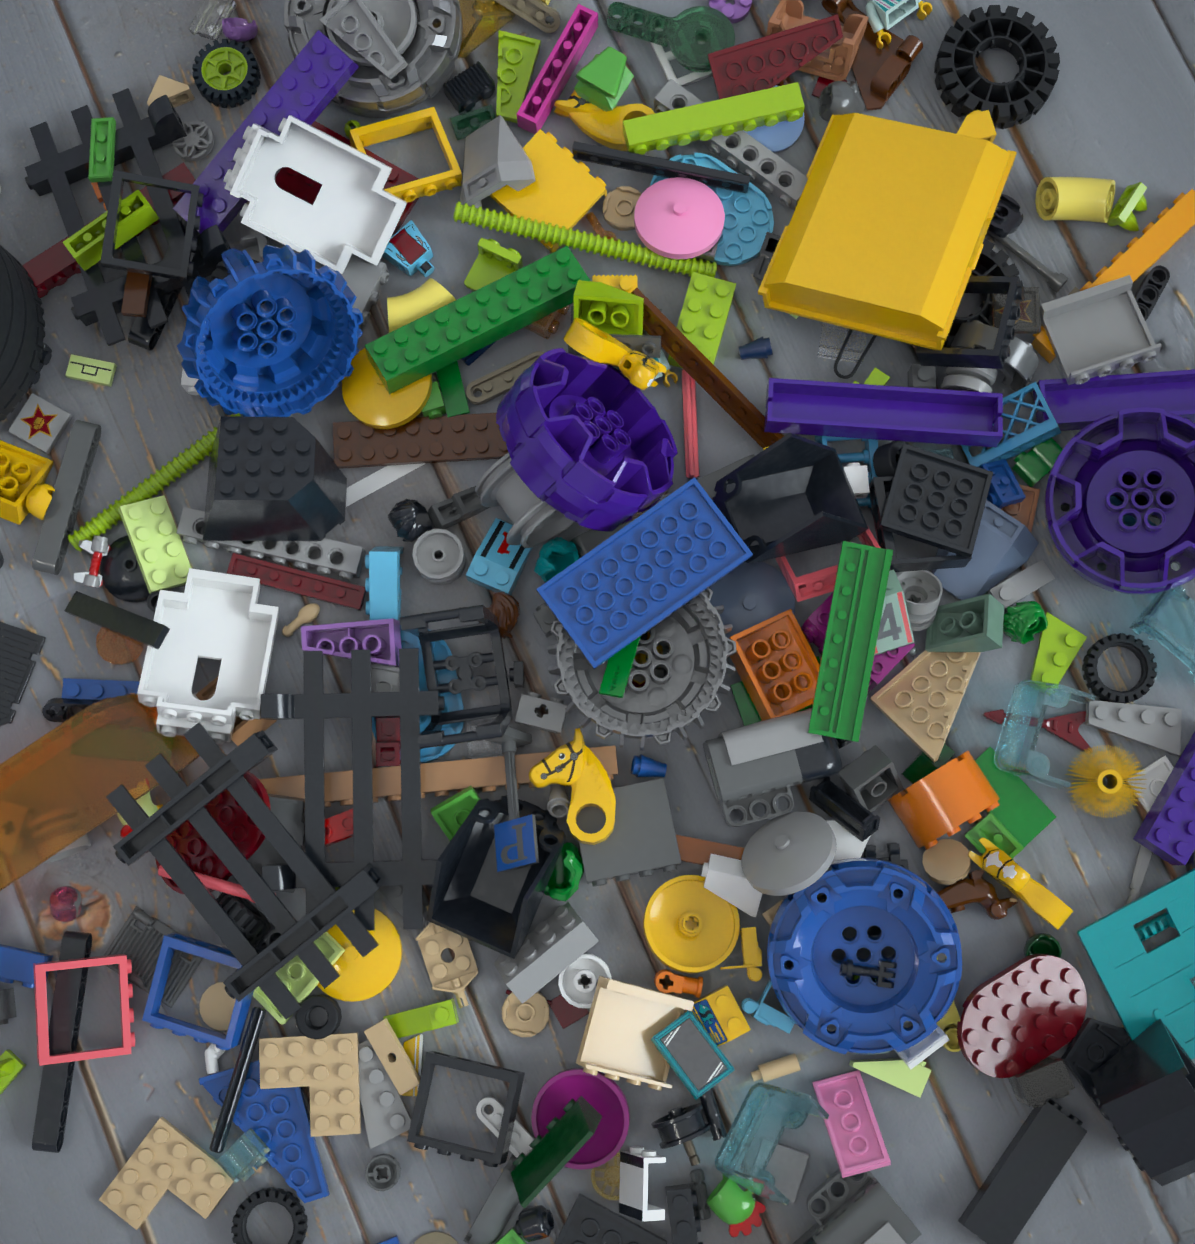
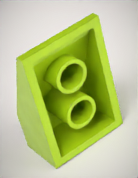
M578 280L574 292V319L580 318L608 334L643 335L644 298L602 282Z

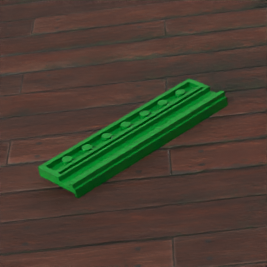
M846 541L842 542L808 733L859 742L893 550L882 549Z

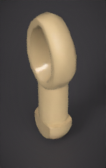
M311 603L303 606L299 610L298 617L289 625L283 627L282 634L285 637H290L301 625L314 621L320 611L319 605Z

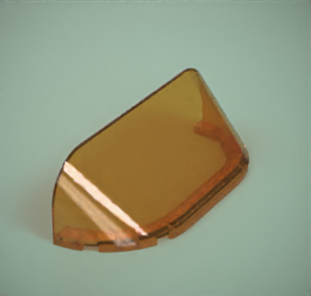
M137 693L105 698L84 708L0 764V891L118 813L106 796L121 784L125 786L135 800L160 785L145 767L157 755L162 753L177 773L200 756L185 736L167 737L157 732V706L148 707L139 703Z

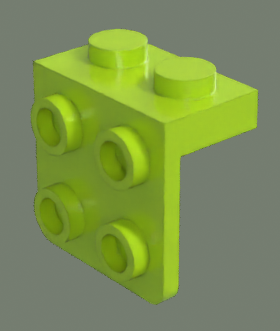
M481 237L477 244L479 254L464 284L467 288L476 291L523 267L522 256L515 249H506L493 239L489 238L487 240Z

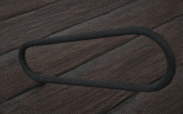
M849 329L834 364L835 374L842 379L852 377L877 335H873L851 374L844 376L838 372L837 366L853 329Z

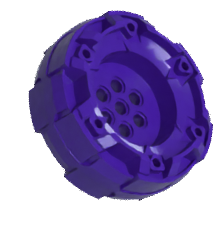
M563 348L549 350L522 372L498 405L496 423L499 425L503 441L506 442L511 457L510 464L515 472L542 502L545 501L554 509L563 513L566 518L577 522L583 527L597 531H614L619 525L635 520L652 508L674 484L672 482L674 473L673 458L678 452L669 427L665 420L660 418L655 407L640 389L631 384L626 376L611 365L594 362L567 353Z
M1127 408L1119 410L1118 414H1110L1092 422L1079 431L1064 447L1057 457L1047 481L1045 517L1051 539L1057 551L1079 576L1102 589L1132 595L1164 592L1177 588L1195 578L1194 422L1173 413H1166L1165 409ZM1150 474L1157 475L1160 483L1157 485L1150 484L1147 481V476ZM1131 475L1134 477L1135 483L1133 485H1126L1123 483L1122 477ZM1164 494L1171 496L1172 504H1162L1160 496ZM1114 495L1120 496L1123 504L1120 506L1112 505L1110 497ZM1143 495L1147 498L1148 503L1140 506L1135 502V497ZM1062 505H1068L1069 510L1067 512H1064L1061 510L1060 507ZM1127 515L1132 516L1135 519V525L1126 526L1122 518ZM1148 516H1158L1160 518V525H1150L1147 520ZM1177 563L1179 570H1173L1171 564ZM1104 564L1106 570L1099 571L1097 565Z

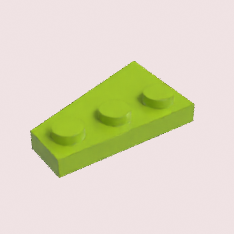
M1046 612L1048 626L1046 630L1040 633L1039 646L1034 659L1029 684L1046 695L1051 696L1087 636Z

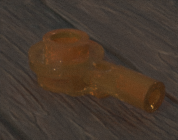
M593 212L586 215L596 234H599L602 238L607 236V239L612 237L617 241V237L613 232L603 229Z

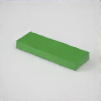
M114 117L91 119L88 175L91 183L112 181L116 132Z

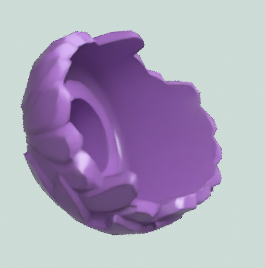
M237 17L222 19L223 34L229 40L245 42L253 39L257 34L258 26L255 20L252 23H248L247 19Z

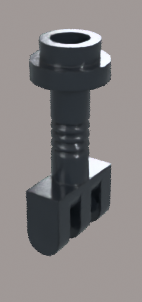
M847 959L846 961H841L840 976H844L845 979H851L852 975L877 978L876 985L878 987L894 988V982L885 981V977L895 978L896 973L886 971V968L896 969L897 963L879 960L878 968L853 965V960Z

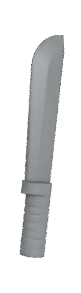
M1140 845L1132 881L1129 886L1131 891L1126 905L1139 898L1153 852Z

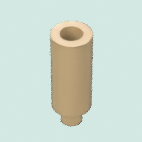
M793 1053L758 1065L759 1070L751 1072V1076L754 1082L762 1079L765 1083L800 1071L801 1069L796 1054Z

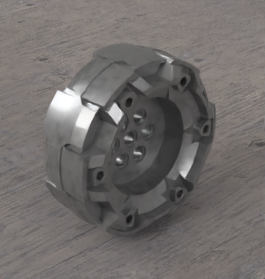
M285 0L284 26L288 31V42L294 59L318 30L329 38L326 25L319 19L326 14L330 0ZM412 0L417 13V28L411 44L402 54L408 66L392 79H389L375 66L358 65L359 68L331 102L357 115L385 118L389 114L408 110L420 104L428 97L432 99L443 88V84L447 83L456 67L454 62L460 51L463 32L459 0Z

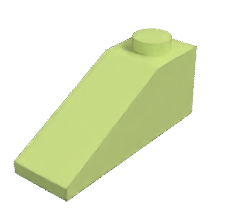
M901 1058L850 1060L849 1063L850 1066L921 1098L931 1070L925 1067L927 1062L922 1061L910 1070Z

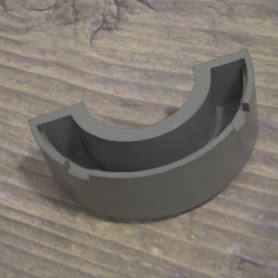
M978 320L961 323L950 347L993 350L998 328L985 325ZM1014 337L1009 345L1010 357H1007L1005 360L1004 368L999 370L1005 375L1002 383L1016 392L1030 384L1039 365V358L1030 343Z

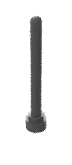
M987 230L988 234L1046 278L1050 288L1056 293L1067 282L1068 278L1064 274L1053 273L1008 236L1000 238L995 233Z

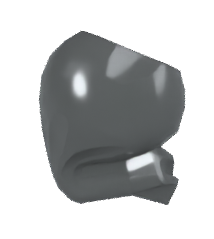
M834 81L828 84L821 92L819 115L825 121L829 122L832 114H861L865 109V104L859 93L858 83L854 81L850 83Z

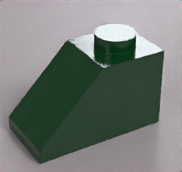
M944 743L940 756L934 763L921 751L903 771L902 775L914 784L945 765L955 752Z

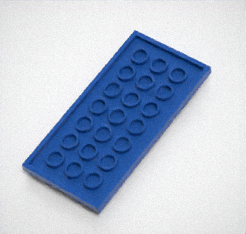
M694 477L536 590L593 669H595L752 557L753 553Z

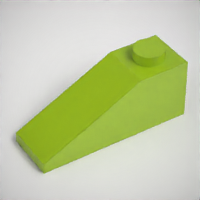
M454 998L383 1017L388 1020L397 1038L435 1030L459 1022Z

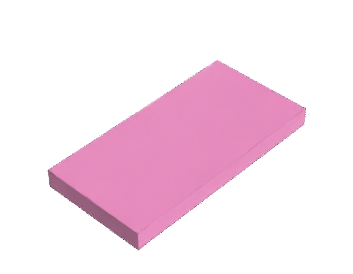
M856 1070L812 1082L842 1178L891 1165L860 1071Z

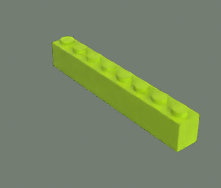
M796 82L624 120L623 134L628 152L643 155L647 151L656 149L662 151L669 146H684L697 140L707 141L712 137L719 135L729 136L737 131H752L756 127L764 125L770 127L782 121L793 122L803 116L805 105L799 84Z

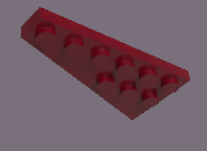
M838 14L707 54L718 98L723 99L773 88L843 38Z

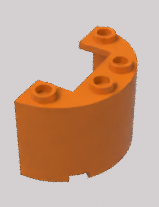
M969 750L888 800L917 847L921 848L924 846L926 850L938 843L937 838L947 834L950 837L961 830L959 825L968 821L971 824L982 817L980 812L986 809L989 812L1000 805L998 803L999 796Z

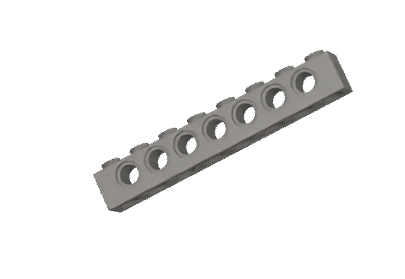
M670 79L654 98V109L656 113L673 110L675 106L687 107L704 102ZM742 130L734 132L729 136L719 135L707 141H695L708 147V150L713 155L722 157L731 168H737L743 175L751 176L750 181L758 183L767 194H773L782 205L791 207L793 210L796 209L807 183L806 176ZM727 144H734L736 147H735V148H729V147H727L726 145H727ZM749 156L752 157L754 160L747 161L744 159V157ZM763 169H768V170H770L772 173H770V174H765V173L762 172V170H763ZM786 182L789 186L783 187L779 183Z
M187 507L183 508L177 529V534L183 538V542L194 545L197 542L205 543V547L216 550L219 547L227 548L228 552L236 554L246 552L250 553V557L263 560V557L272 558V562L282 565L290 562L294 563V567L307 570L308 567L317 568V572L330 575V572L339 573V577L352 580L353 577H360L366 551L361 546L324 538L322 541H276V546L268 550L266 545L269 541H253L250 544H244V541H203V534H200V529L204 526L205 511ZM298 545L297 553L293 555L288 554L291 546ZM315 550H320V557L312 560L310 558L311 553ZM343 555L342 563L338 565L333 564L335 556Z

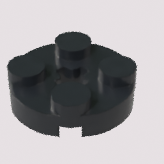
M1001 194L988 227L990 232L995 233L1000 238H1005L1008 234H1012L1018 229L1023 221V214L1021 215L1019 211L1021 207L1017 201L1010 196Z

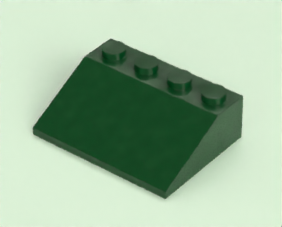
M582 1096L576 1101L572 1098L564 1106L563 1110L565 1113L561 1118L558 1119L555 1116L546 1126L548 1132L543 1137L538 1134L529 1144L532 1149L526 1155L522 1152L512 1163L515 1168L512 1170L511 1176L520 1205L524 1209L595 1133L602 1115Z

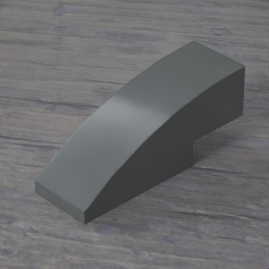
M476 486L455 493L452 498L431 505L427 513L435 529H447L490 508L481 505L480 497L475 492Z

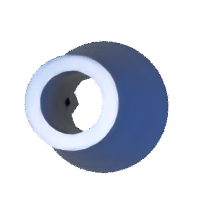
M642 754L633 757L631 774L636 775L637 778L665 777L666 763H661Z

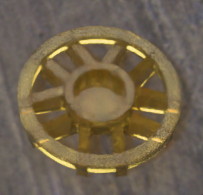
M620 1153L615 1155L614 1165L609 1166L608 1162H606V1168L595 1167L591 1171V1182L595 1191L601 1197L608 1200H619V1195L613 1196L615 1187L618 1189L620 1187V1165L618 1166L617 1157H620ZM595 1170L604 1172V1177H595ZM596 1181H605L601 1190L597 1186ZM607 1185L612 1187L610 1195L603 1192Z

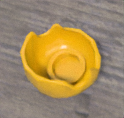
M45 483L38 484L28 493L26 508L31 515L44 520V515L52 499V493L55 491L54 487Z

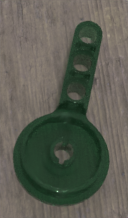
M613 2L608 7L607 25L611 30L665 47L668 46L669 42L670 49L677 61L686 69L694 72L711 71L707 54L732 47L735 44V32L730 20L722 12L711 7H691L675 17H667L622 2ZM620 15L621 18H615L613 16ZM640 21L642 24L637 25L634 22ZM655 28H662L663 31H657ZM697 41H703L705 44H699Z

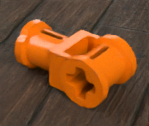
M662 969L655 974L654 983L662 993H686L700 998L703 977H687L682 974L672 973L667 969ZM665 975H668L672 982L671 984L667 983L666 987H663L659 980L664 979Z

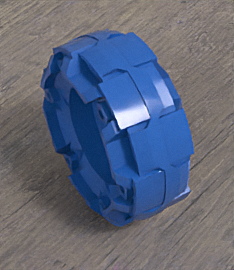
M849 858L834 861L815 883L799 892L789 894L783 899L771 924L767 945V962L777 999L787 1015L796 1025L802 1028L806 1036L821 1046L841 1054L851 1052L854 1054L872 1055L891 1052L894 1049L897 1052L906 1050L921 1042L938 1027L937 1022L947 1013L958 991L962 974V949L959 933L952 914L938 893L917 874L892 862L873 858ZM901 889L903 893L899 894L894 890ZM819 893H824L823 895L817 898V895ZM878 926L881 929V933L877 937H871L867 933L869 927ZM846 927H853L856 930V935L853 938H846L842 934ZM887 946L895 949L894 955L889 958L881 954L882 949ZM863 947L869 949V957L866 959L859 958L856 955L858 949ZM835 949H842L846 955L843 959L836 960L832 957V952ZM944 953L946 958L939 961L937 960V955ZM852 959L853 965L878 968L879 960L896 962V969L886 968V971L896 973L895 978L885 977V981L894 982V988L878 987L876 979L862 975L854 981L845 979L844 976H840L841 961ZM790 960L794 965L791 968H787L784 965L785 961ZM906 1021L912 1022V1026L909 1028H905L903 1024ZM833 1024L836 1026L835 1031H829L827 1026Z

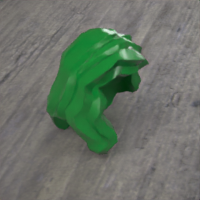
M566 842L563 845L544 892L545 895L557 901H567L578 890L584 872L582 856L572 842Z

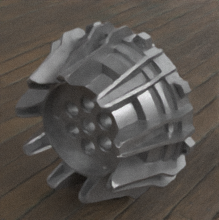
M708 587L648 630L651 637L646 641L639 640L635 656L639 653L645 654L648 661L645 664H638L634 659L623 698L599 694L608 660L593 669L558 620L553 621L551 633L558 638L559 642L557 645L548 646L547 650L548 654L557 655L558 665L548 668L549 674L561 675L554 684L557 694L570 696L572 699L565 708V711L569 714L574 709H578L585 716L579 723L580 727L583 729L593 721L596 723V735L603 739H606L613 733L620 734L619 747L623 748L625 737L640 739V750H643L645 737H653L660 746L670 742L671 733L675 730L685 740L687 734L684 727L692 722H695L702 729L705 724L700 714L703 711L713 713L717 711L721 702L716 693H729L730 687L722 684L725 674L733 675L736 670L735 667L726 663V658L736 653V641L725 637V634L730 632L733 626L732 624L723 625L720 614L723 613L724 606H712L710 599L713 591ZM660 644H666L670 651L662 655L657 652L656 648ZM662 667L667 671V676L658 678L654 675V670ZM635 677H642L645 680V685L637 688L633 686L632 680Z

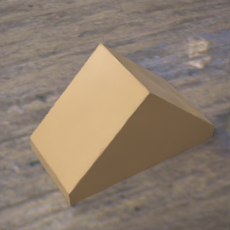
M159 75L147 104L150 106L157 98L167 95L175 108L195 98L188 85Z

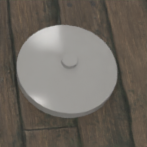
M330 0L326 13L342 0ZM363 0L402 55L411 44L417 28V13L413 1ZM326 26L329 39L357 65L374 66Z
M791 812L778 816L760 827L747 842L741 861L743 873L751 886L763 894L783 896L799 892L815 883L830 867L836 853L835 835L827 821L814 813Z

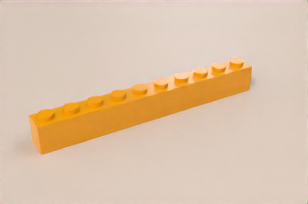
M1191 189L1186 195L1182 192L1172 202L1175 205L1171 209L1166 207L1157 216L1160 220L1155 224L1150 222L1142 230L1144 235L1140 239L1137 236L1133 238L1126 246L1128 250L1124 254L1120 251L1111 260L1113 264L1109 268L1104 266L1095 275L1097 279L1093 283L1088 281L1080 291L1128 275L1131 276L1134 284L1195 225V190ZM1041 326L1032 335L1035 339L1031 345L1050 364L1056 358V355L1044 327Z

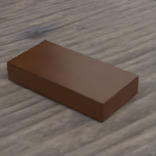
M127 271L121 309L123 316L146 317L152 275Z

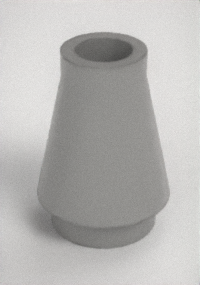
M553 784L547 803V810L553 817L561 818L568 814L570 802L565 786Z

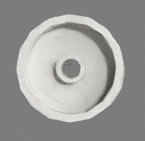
M586 953L581 955L559 974L558 985L562 996L569 1004L575 1007L591 1008L599 976L612 979L608 965L596 955ZM582 976L590 978V983L587 985L582 984Z

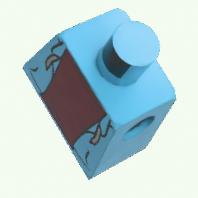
M412 220L390 238L382 255L387 261L408 276L414 275L419 270L425 277H428L435 269L429 262L433 257L432 250Z

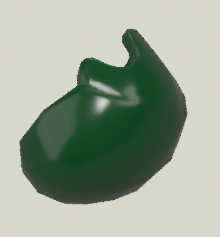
M1046 933L1034 934L1026 941L1024 947L1025 957L1034 954H1048L1060 958L1062 953L1058 940Z

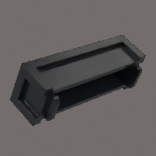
M830 777L824 778L820 784L811 787L809 800L861 842L878 830L880 817L873 815L830 781Z

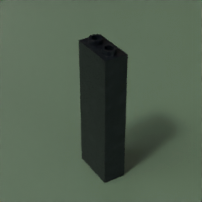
M1041 1098L1039 1099L958 1220L987 1244L1014 1243L1087 1133V1130L1081 1127L1083 1124L1081 1120L1072 1114L1067 1117L1061 1112L1063 1107L1052 1099H1049L1048 1102Z

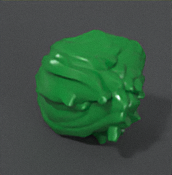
M1035 601L1017 602L1016 606L1007 607L1008 613L1004 614L1003 632L1011 638V641L1026 644L1027 642L1034 641L1033 636L1036 633L1047 629L1048 620L1039 603Z

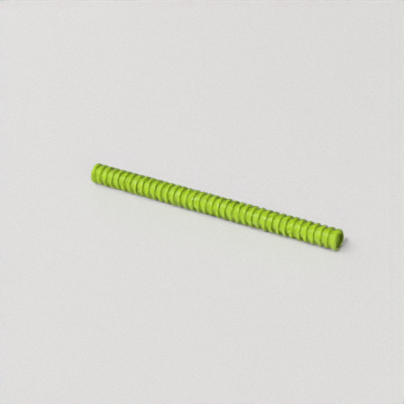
M460 201L455 206L454 222L460 220L462 224L468 222V225L475 224V227L481 225L484 229L485 227H489V230L494 228L496 232L502 230L505 234L510 232V235L515 233L518 237L523 235L524 238H527L528 236L531 237V240H534V238L538 239L537 241L539 242L545 240L544 243L549 241L552 245L557 243L560 247L562 245L570 246L573 250L579 248V251L586 250V253L591 251L594 255L600 253L599 256L604 254L607 258L613 256L615 260L617 258H620V261L625 259L628 263L634 261V264L640 263L641 266L647 264L649 268L654 266V269H658L659 267L662 271L668 269V272L674 271L675 274L681 272V275L688 274V277H691L693 272L714 278L716 275V262L710 263L709 260L704 262L701 258L696 260V257L692 259H671L654 253L646 246L641 247V244L636 246L633 242L628 244V241H624L623 243L620 239L615 241L612 237L607 239V236H603L602 238L599 234L594 236L591 232L590 234H586V231L581 233L578 229L572 231V228L568 230L565 229V226H562V228L557 224L552 226V223L547 225L544 221L538 223L536 219L534 221H531V218L526 220L523 216L517 218L515 214L514 216H510V213L505 215L502 211L496 213L494 209L493 211H489V208L483 210L481 206L475 208V205L468 206V203L462 205Z
M238 413V414H235V415H234V414H231V415H230V416H235V417H241L239 413ZM213 427L214 430L212 432L208 431V435L201 436V440L197 439L196 444H190L191 447L189 449L185 448L184 453H178L179 456L177 458L174 456L173 461H167L166 466L162 465L161 470H155L156 473L154 475L151 473L149 475L150 478H145L143 483L139 482L138 487H132V491H127V495L120 496V500L116 499L114 501L115 504H109V508H104L102 513H97L96 518L93 516L91 518L92 521H86L85 526L81 525L79 527L80 530H74L73 535L69 534L68 540L72 546L81 552L83 549L79 547L80 540L92 541L94 535L100 536L101 533L105 534L107 529H112V525L116 526L119 520L122 521L118 510L120 506L153 498L154 494H159V490L163 491L165 486L169 487L171 481L174 483L177 477L181 478L182 473L186 474L188 469L192 470L194 464H199L198 461H204L205 456L209 457L218 427Z

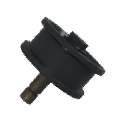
M701 1103L684 1108L682 1106L668 1111L667 1115L651 1124L659 1132L662 1140L659 1144L661 1149L683 1143L691 1166L700 1163L692 1139L711 1129L710 1124H705L700 1111L703 1109Z

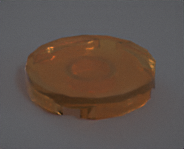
M101 627L96 637L98 654L105 661L114 665L132 663L140 656L144 646L140 642Z

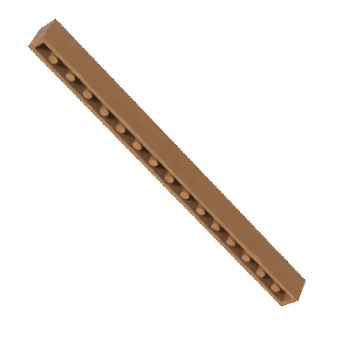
M616 746L589 748L600 760L610 781L614 780V776H618ZM553 751L515 755L517 789H520L519 785L529 784V788H536L530 782L529 771ZM504 756L421 764V799L425 798V794L435 793V797L449 796L450 791H458L459 793L469 786H472L473 789H482L483 793L495 792L496 787L503 786L507 790ZM401 766L373 768V803H378V798H387L388 801L401 800ZM353 770L325 773V808L331 807V803L340 802V806L353 805ZM304 775L259 779L264 785L267 794L305 799Z

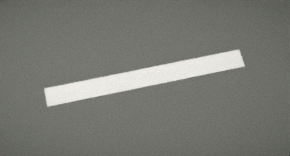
M426 463L386 466L347 487L346 507Z

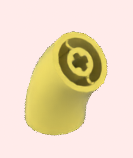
M1045 177L1039 183L1036 191L1035 204L1037 212L1043 220L1107 223L1114 202L1115 180L1084 177Z
M429 278L420 287L407 294L388 297L389 333L456 301V299L432 278Z

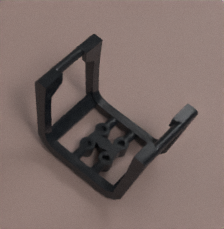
M484 605L459 607L400 617L402 631L410 632L420 640L428 691L459 694L463 690L474 689L481 691L488 686L498 685L500 705L444 713L440 710L441 716H431L429 725L417 736L419 748L423 749L503 737L512 719V706L502 636L497 617ZM459 618L460 622H482L431 631L427 629L430 622ZM490 633L492 653L481 654L473 652L465 657L452 655L448 656L445 660H434L432 642ZM483 663H495L496 676L484 677L478 675L472 679L473 669L471 666L479 667ZM460 668L459 676L461 679H453L449 683L438 684L436 670L448 669L454 671ZM497 717L494 722L478 725L476 731L445 735L444 730H441L444 724Z

